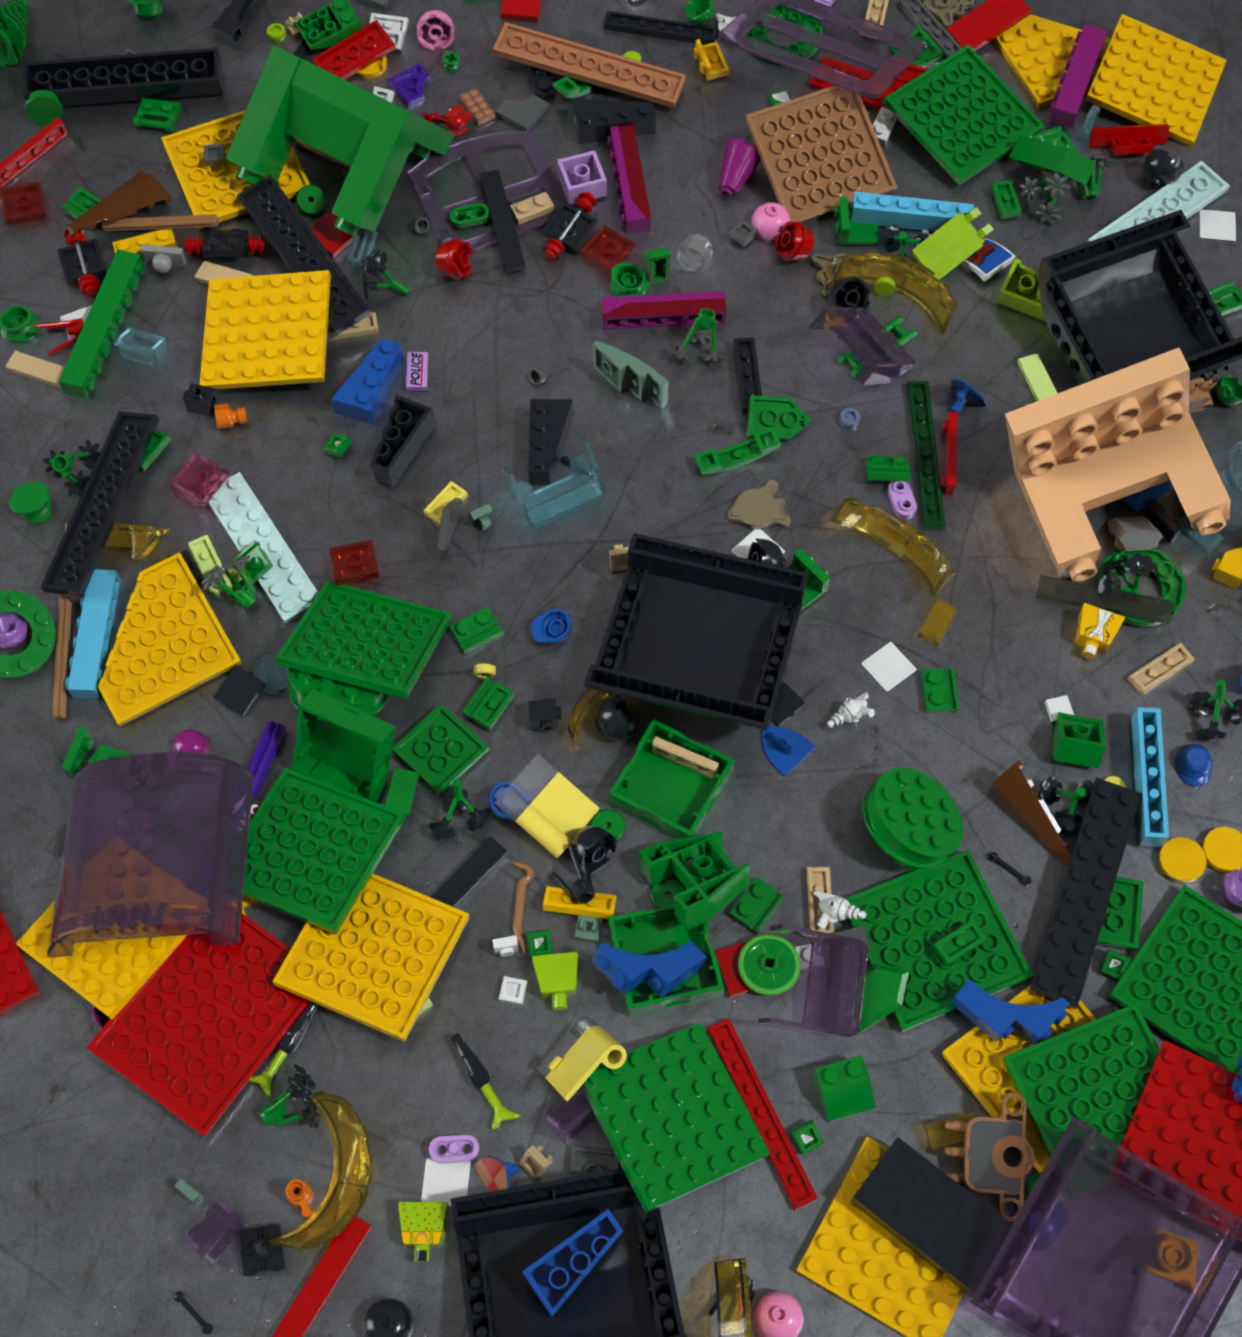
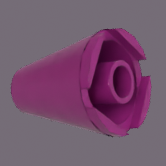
M729 139L724 146L718 189L726 197L735 196L761 162L756 146L752 143L751 146L744 144L746 140Z

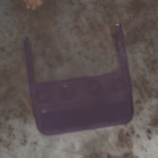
M824 307L809 326L811 329H832L835 331L836 337L848 345V350L861 359V364L865 368L870 369L860 381L862 385L888 384L908 372L915 364L914 359L868 310L862 307Z
M786 924L770 926L769 931L807 938L811 942L805 1006L802 1023L776 1018H758V1023L813 1034L852 1037L856 1035L859 1031L868 956L866 944L859 939Z

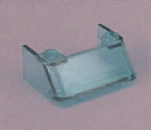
M579 432L575 433L581 453L575 455L569 462V469L572 475L533 491L532 486L527 481H516L514 474L505 465L501 466L511 495L526 523L532 529L538 530L600 503L606 496V488L589 441Z

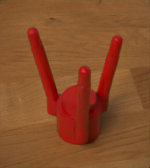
M82 318L69 321L34 324V328H46L48 331L67 328L69 336L74 335V338L50 351L48 354L51 356L75 343L84 324Z

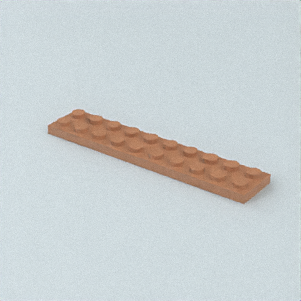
M505 22L492 49V55L671 108H675L687 75L507 22Z

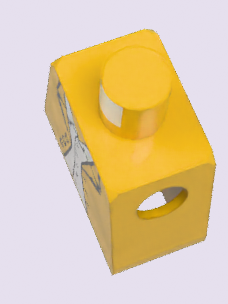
M1084 603L1078 615L1075 643L1084 647L1082 655L1085 658L1094 659L1097 652L1106 653L1125 617Z

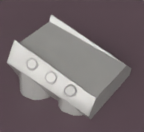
M1144 516L1119 517L1107 522L1109 533L1115 536L1114 545L1120 550H1151L1157 547L1159 541L1163 538L1158 529Z

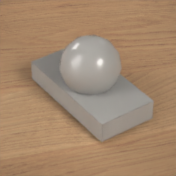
M142 245L141 252L145 263H152L153 269L158 273L168 272L172 265L185 266L186 264L182 248Z

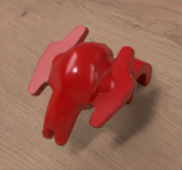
M452 106L444 116L438 115V111H434L433 114L423 113L424 119L431 123L446 124L450 128L447 131L455 134L454 136L466 132L468 128L465 127V124L472 118L470 111L462 113L466 109L465 106Z

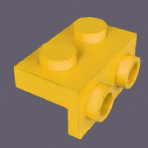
M697 39L695 48H693V54L695 59L699 60L700 71L702 74H705L707 81L729 75V68L718 42L702 45L700 39Z

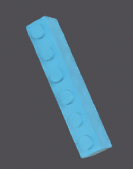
M854 192L850 207V222L878 224V226L885 227L897 225L898 228L926 229L935 232L958 213H963L966 216L974 209V204Z
M95 569L85 591V596L81 598L82 613L77 619L78 634L73 640L74 656L70 658L69 666L71 672L70 677L66 679V689L73 699L100 700L101 692L98 684L106 668L105 665L107 663L121 583L116 570Z
M1137 707L1131 717L1135 791L1141 793L1136 810L1138 846L1163 847L1169 839L1161 709Z

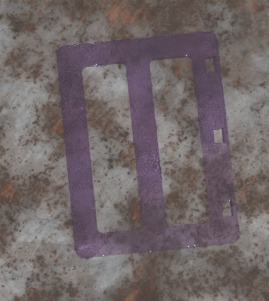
M756 0L718 34V40L870 99L878 98L926 47V43L922 40L814 0ZM778 5H784L899 48V50L891 58H885L769 13ZM760 25L878 71L868 81H864L751 38L745 34L754 26Z

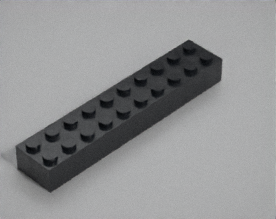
M217 47L23 62V96L25 100H28L31 93L37 90H47L56 94L63 106L141 101L142 98L167 99L223 94L222 61Z

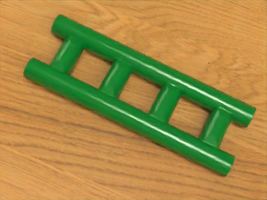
M899 315L836 358L837 362L843 364L847 361L854 368L850 371L851 376L856 378L916 337L917 332L915 329L907 332L900 325L904 320ZM891 330H894L900 336L894 342H891L885 336ZM876 340L885 347L878 353L869 346ZM860 351H863L869 357L862 364L854 357Z

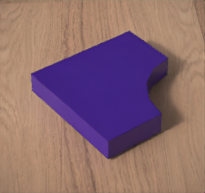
M418 63L387 81L388 85L409 109L425 100L422 89L425 83L430 80V74Z

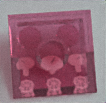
M195 451L172 479L170 486L174 496L189 505L206 506L229 478L231 472Z

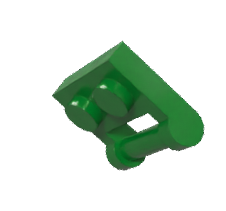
M142 98L138 112L133 118V126L135 128L165 129L166 132H173L181 105L178 102Z

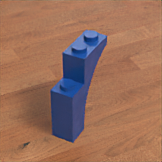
M691 940L675 950L656 955L628 953L604 942L597 947L592 962L624 995L645 981L650 989L662 998L699 972L707 956Z
M971 980L962 987L951 1001L953 1006L995 1042L1001 1037L1006 1039L1016 1029L1034 1045L1039 1039L1045 1041L1053 1032L1050 1029L1051 1025L1054 1022L1061 1023L1068 1014L1065 1009L1070 1004L1063 997L1042 1005L1026 1006L1012 1004L993 997Z

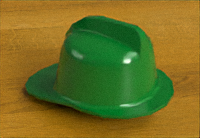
M127 0L128 3L134 5L138 19L156 18L163 9V0Z

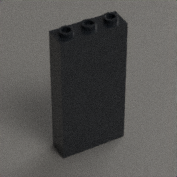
M899 1137L895 1139L850 1201L976 1301L982 1296L986 1299L995 1287L992 1281L997 1275L1000 1278L1009 1267L1006 1261L1010 1255L1016 1256L1024 1245L1021 1242L1024 1236L1021 1231Z

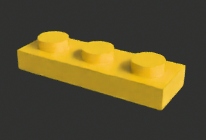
M172 228L112 242L115 253L117 250L140 254L141 257L143 256L141 252L142 245L177 248Z
M546 886L543 911L608 919V917L614 916L617 895L595 893L596 895L590 902L579 904L576 900L571 901L563 888Z

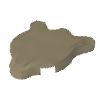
M922 0L926 8L940 21L945 29L953 24L952 17L962 18L964 10L972 8L975 0Z
M816 253L812 255L811 263L822 269L817 272L816 279L824 285L822 295L825 297H829L830 289L835 283L833 281L845 257L849 256V254L842 253L834 256H823ZM847 258L836 279L848 276H865L870 271V263L858 258L857 261L853 258Z
M769 480L761 488L744 491L728 512L730 521L742 525L744 523L751 526V529H762L771 525L787 528L791 524L790 516L783 511L785 500L774 498L778 490V482L775 480Z

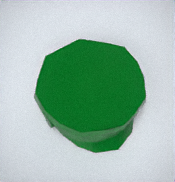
M37 90L31 93L28 100H26V114L31 121L37 124L49 125L57 117L61 118L63 115L64 106L59 102L57 95L51 91Z
M617 263L612 268L610 286L611 292L616 297L645 295L650 283L640 267L636 264Z
M15 305L6 309L0 316L1 335L8 341L23 343L34 338L39 328H34V324H39L38 318L29 307Z
M26 482L13 490L9 506L12 511L28 522L35 524L45 522L51 516L52 511L49 489L41 482Z

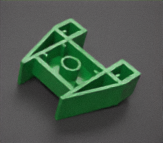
M722 832L659 842L639 851L640 871L651 886L676 875L687 890L673 896L675 916L686 930L709 921L750 885L749 864L745 863L739 867H735L724 854Z

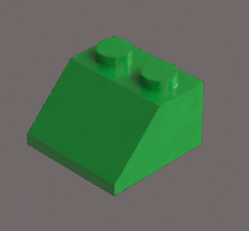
M1058 712L1052 744L1053 760L1099 769L1106 749L1103 720Z
M862 1055L815 1068L812 1076L828 1123L875 1109L871 1080Z

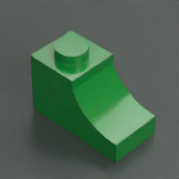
M668 248L652 249L644 252V267L650 284L669 280L670 252Z

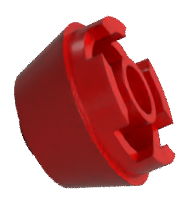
M799 221L786 222L783 225L785 229L782 234L776 237L775 250L779 251L780 257L785 261L806 259L813 249V233Z
M459 238L440 244L436 252V265L439 272L456 280L467 277L472 270V266H469V255H473L470 244L463 242Z

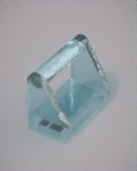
M129 327L116 338L113 345L119 357L156 367L168 345L169 339ZM132 337H136L156 344L150 348L130 341Z

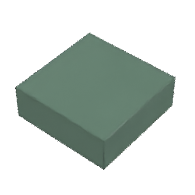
M180 1178L174 1185L197 1206L203 1201V1196L183 1178Z

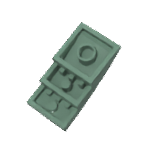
M599 341L593 343V367L620 392L628 388L641 401L648 396L661 409L668 405L669 381L641 360L618 348Z

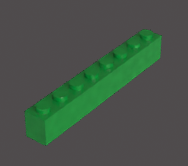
M122 250L116 251L58 381L64 394L88 398L90 391H93L97 375L102 371L103 361L109 355L110 345L116 339L117 329L123 323L124 313L130 307L131 297L138 288L140 276L145 272V264L140 254Z

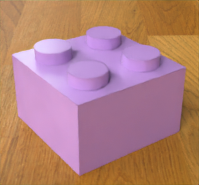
M595 150L557 160L558 177L568 204H575V200L580 199L579 194L581 192H589L595 199L607 196V180Z

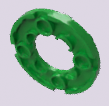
M779 1V4L771 6L768 3L760 7L752 14L747 26V39L752 50L759 57L778 65L794 64L810 58L819 49L823 37V26H821L819 17L815 12L802 4L791 1ZM789 21L801 28L803 37L799 43L783 47L782 44L778 46L768 39L766 32L773 23Z
M1152 548L1151 550L1142 551L1119 549L1108 555L1102 562L1096 577V591L1105 609L1124 616V623L1140 627L1155 626L1171 619L1181 607L1186 594L1184 575L1181 569L1177 568L1170 560L1171 557L1158 549ZM1138 553L1152 558L1155 569L1151 573L1159 580L1162 591L1160 597L1155 602L1138 605L1133 603V601L1130 602L1121 591H1119L1116 597H1111L1109 600L1102 598V594L1098 592L1101 576L1114 572L1117 578L1120 579L1121 577L1117 574L1116 570L1106 572V567L1126 555L1128 558H1132L1133 554ZM1125 561L1123 566L1128 571L1130 568L1126 565Z
M1 590L0 615L15 613L24 618L32 630V640L24 651L15 655L0 654V678L18 679L36 672L48 660L55 645V624L48 609L35 597L21 591Z

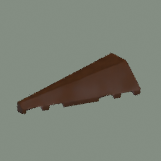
M140 171L69 224L68 229L70 234L75 235L79 230L87 226L90 229L95 228L96 223L103 220L110 223L136 214L138 210L146 206L149 209L153 208L156 202L163 200L168 203L172 200L154 175Z
M1019 760L992 783L989 791L1054 856L1068 867L1072 848L1069 843L1064 845L1058 834L1061 831L1044 800L1040 799L1032 788L1034 786L1031 779L1026 780L1020 770L1023 764Z

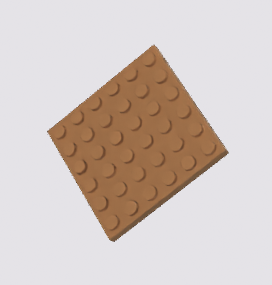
M854 79L745 116V121L778 203L788 211L790 221L803 223L834 212L835 205L839 203V197H848L849 207L851 206L854 192L886 194L897 189Z

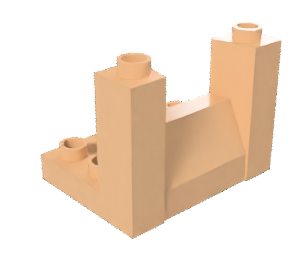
M1180 348L1005 413L1014 473L1060 581L1071 578L1073 582H1082L1092 578L1098 572L1095 564L1101 547L1087 518L1086 511L1171 480L1195 532L1200 531L1201 535L1214 534L1226 526V520L1230 519V497L1189 413L1190 368Z

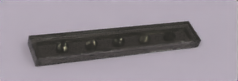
M1040 575L1036 598L1080 607L1087 603L1115 614L1170 624L1174 601L1119 591L1116 597L1105 600L1102 598V594L1098 592V586Z

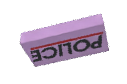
M407 352V391H427L428 352Z

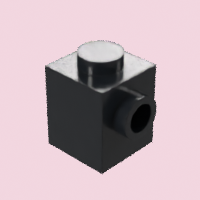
M194 383L190 384L189 389L183 395V402L188 412L212 417L215 410L214 405L219 401L215 388Z
M555 698L528 701L531 731L541 730L547 732L558 728V720H562L561 706H556Z

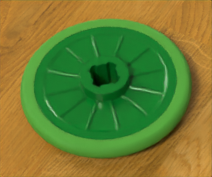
M764 934L752 938L744 945L738 958V970L743 982L751 990L762 995L773 996L788 991L796 983L801 971V961L797 950L788 940L778 935ZM765 962H773L774 967H765Z

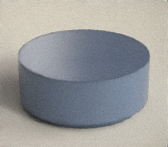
M854 408L842 410L839 417V423L845 429L857 428L861 420L859 411Z

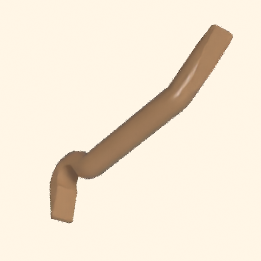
M512 861V866L527 873L517 883L512 925L514 936L516 935L517 942L523 954L526 955L522 921L526 885L532 881L534 871L526 863Z

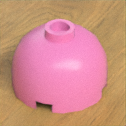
M431 10L420 17L417 24V35L419 42L425 48L435 50L434 47H442L443 50L452 44L455 27L452 19L445 12Z
M766 202L760 205L754 211L751 219V226L758 230L755 238L765 243L776 241L777 235H781L785 229L783 225L790 221V214L779 203Z
M771 1291L761 1296L754 1305L751 1316L753 1328L759 1337H797L802 1330L804 1322L803 1310L797 1299L783 1291Z

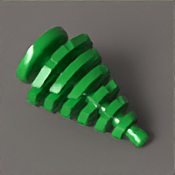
M11 0L10 2L0 4V67H6L8 63L9 66L17 64L19 60L17 55L22 59L27 39L26 25H28L29 21L28 7L30 4L28 0Z

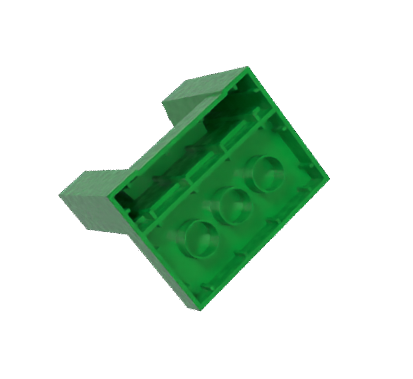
M273 45L226 159L240 166L236 176L252 184L261 181L262 176L267 177L270 174L276 182L278 181L295 139L346 163L351 168L331 213L338 216L335 227L353 236H357L360 227L373 232L376 231L409 153H414L427 160L432 150L446 156L455 134Z

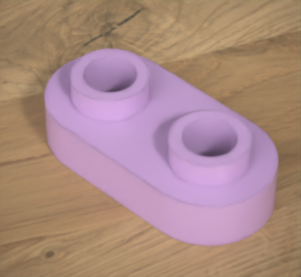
M892 481L888 488V495L895 514L903 520L913 518L916 514L917 504L908 482Z
M471 1135L439 1136L431 1141L429 1154L435 1162L441 1164L470 1162L478 1156L480 1148L478 1141ZM469 1145L472 1147V1150L466 1154L462 1150L464 1146ZM440 1147H445L447 1149L444 1155L438 1154V1149Z

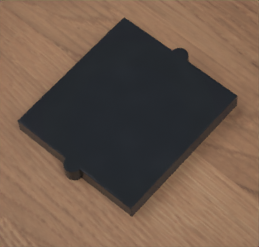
M235 665L214 698L224 703L227 709L232 708L244 716L266 683L255 677L252 671L247 672L238 665Z
M784 681L772 721L778 727L789 717H794L795 712L806 703Z

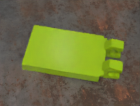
M976 207L966 216L963 213H958L910 252L925 271L940 280L983 246L982 243L985 242L982 238L994 229L988 223L978 232L975 230L970 222L981 214L980 210Z

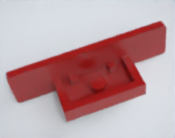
M1169 125L1091 128L1089 146L1091 148L1110 147L1114 155L1126 156L1127 154L1145 155L1154 149V145L1167 143Z

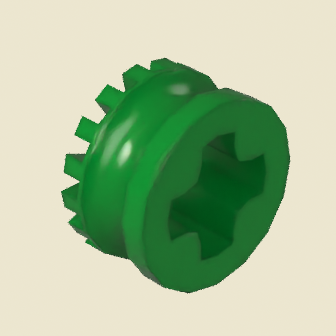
M450 51L443 55V66L446 70L453 71L460 66V57L457 53Z

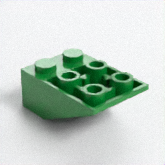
M335 0L295 22L311 50L332 47L363 28L361 21L348 0Z

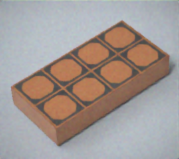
M477 88L459 95L460 101L467 111L471 112V116L478 126L495 119V113Z

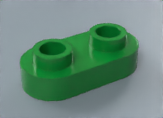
M484 203L456 207L450 213L451 224L459 229L484 224L489 219V208Z

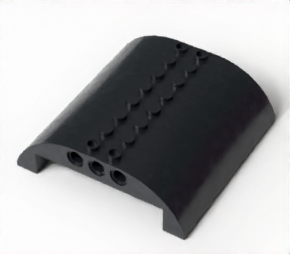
M1182 209L1050 255L1041 260L1039 295L1043 314L1055 342L1080 385L1176 348H1180L1190 368V379L1242 360V337L1234 339L1180 240L1191 227Z
M633 533L628 548V566L596 664H590L584 687L768 731L795 638L809 573Z
M623 1168L450 1199L453 1224L457 1235L469 1337H687V1334H684L660 1207L648 1213L644 1212ZM609 1209L623 1232L551 1317L522 1274V1271Z

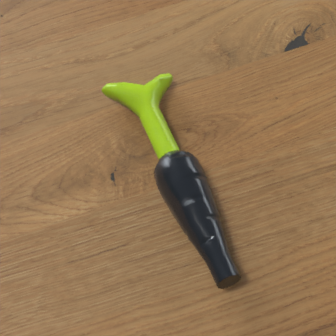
M312 1001L309 1002L278 1042L279 1051L266 1071L251 1077L249 1080L251 1083L260 1084L267 1097L272 1098L273 1076L286 1056L294 1053L300 1045L314 1012L319 1006Z
M459 1033L453 1035L451 1040L457 1049L471 1083L475 1088L482 1090L494 1110V1120L491 1129L498 1128L502 1121L518 1119L520 1114L509 1111L501 1104L489 1084L490 1075L474 1052L466 1045Z

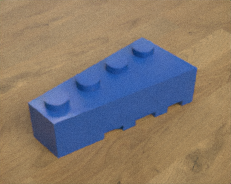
M383 338L377 343L331 399L334 413L374 424L404 359L401 343Z
M609 1209L522 1271V1274L551 1317L623 1232Z

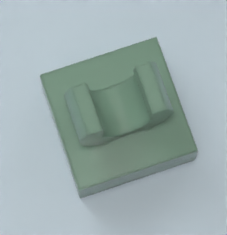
M488 503L471 511L468 518L471 524L479 522L480 527L484 530L491 525L488 516L492 514L493 510Z
M578 915L575 940L598 943L602 918Z

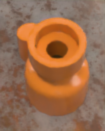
M228 403L214 405L218 430L232 428L235 423L240 425L247 424L245 407L237 408L233 411Z
M299 1179L291 1180L286 1186L287 1200L295 1208L302 1209L301 1213L305 1219L313 1218L314 1212L309 1207L314 1196L312 1188L305 1181Z

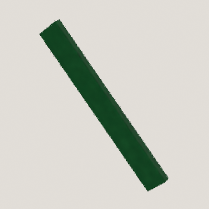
M928 381L907 382V394L923 531L945 530L946 524Z

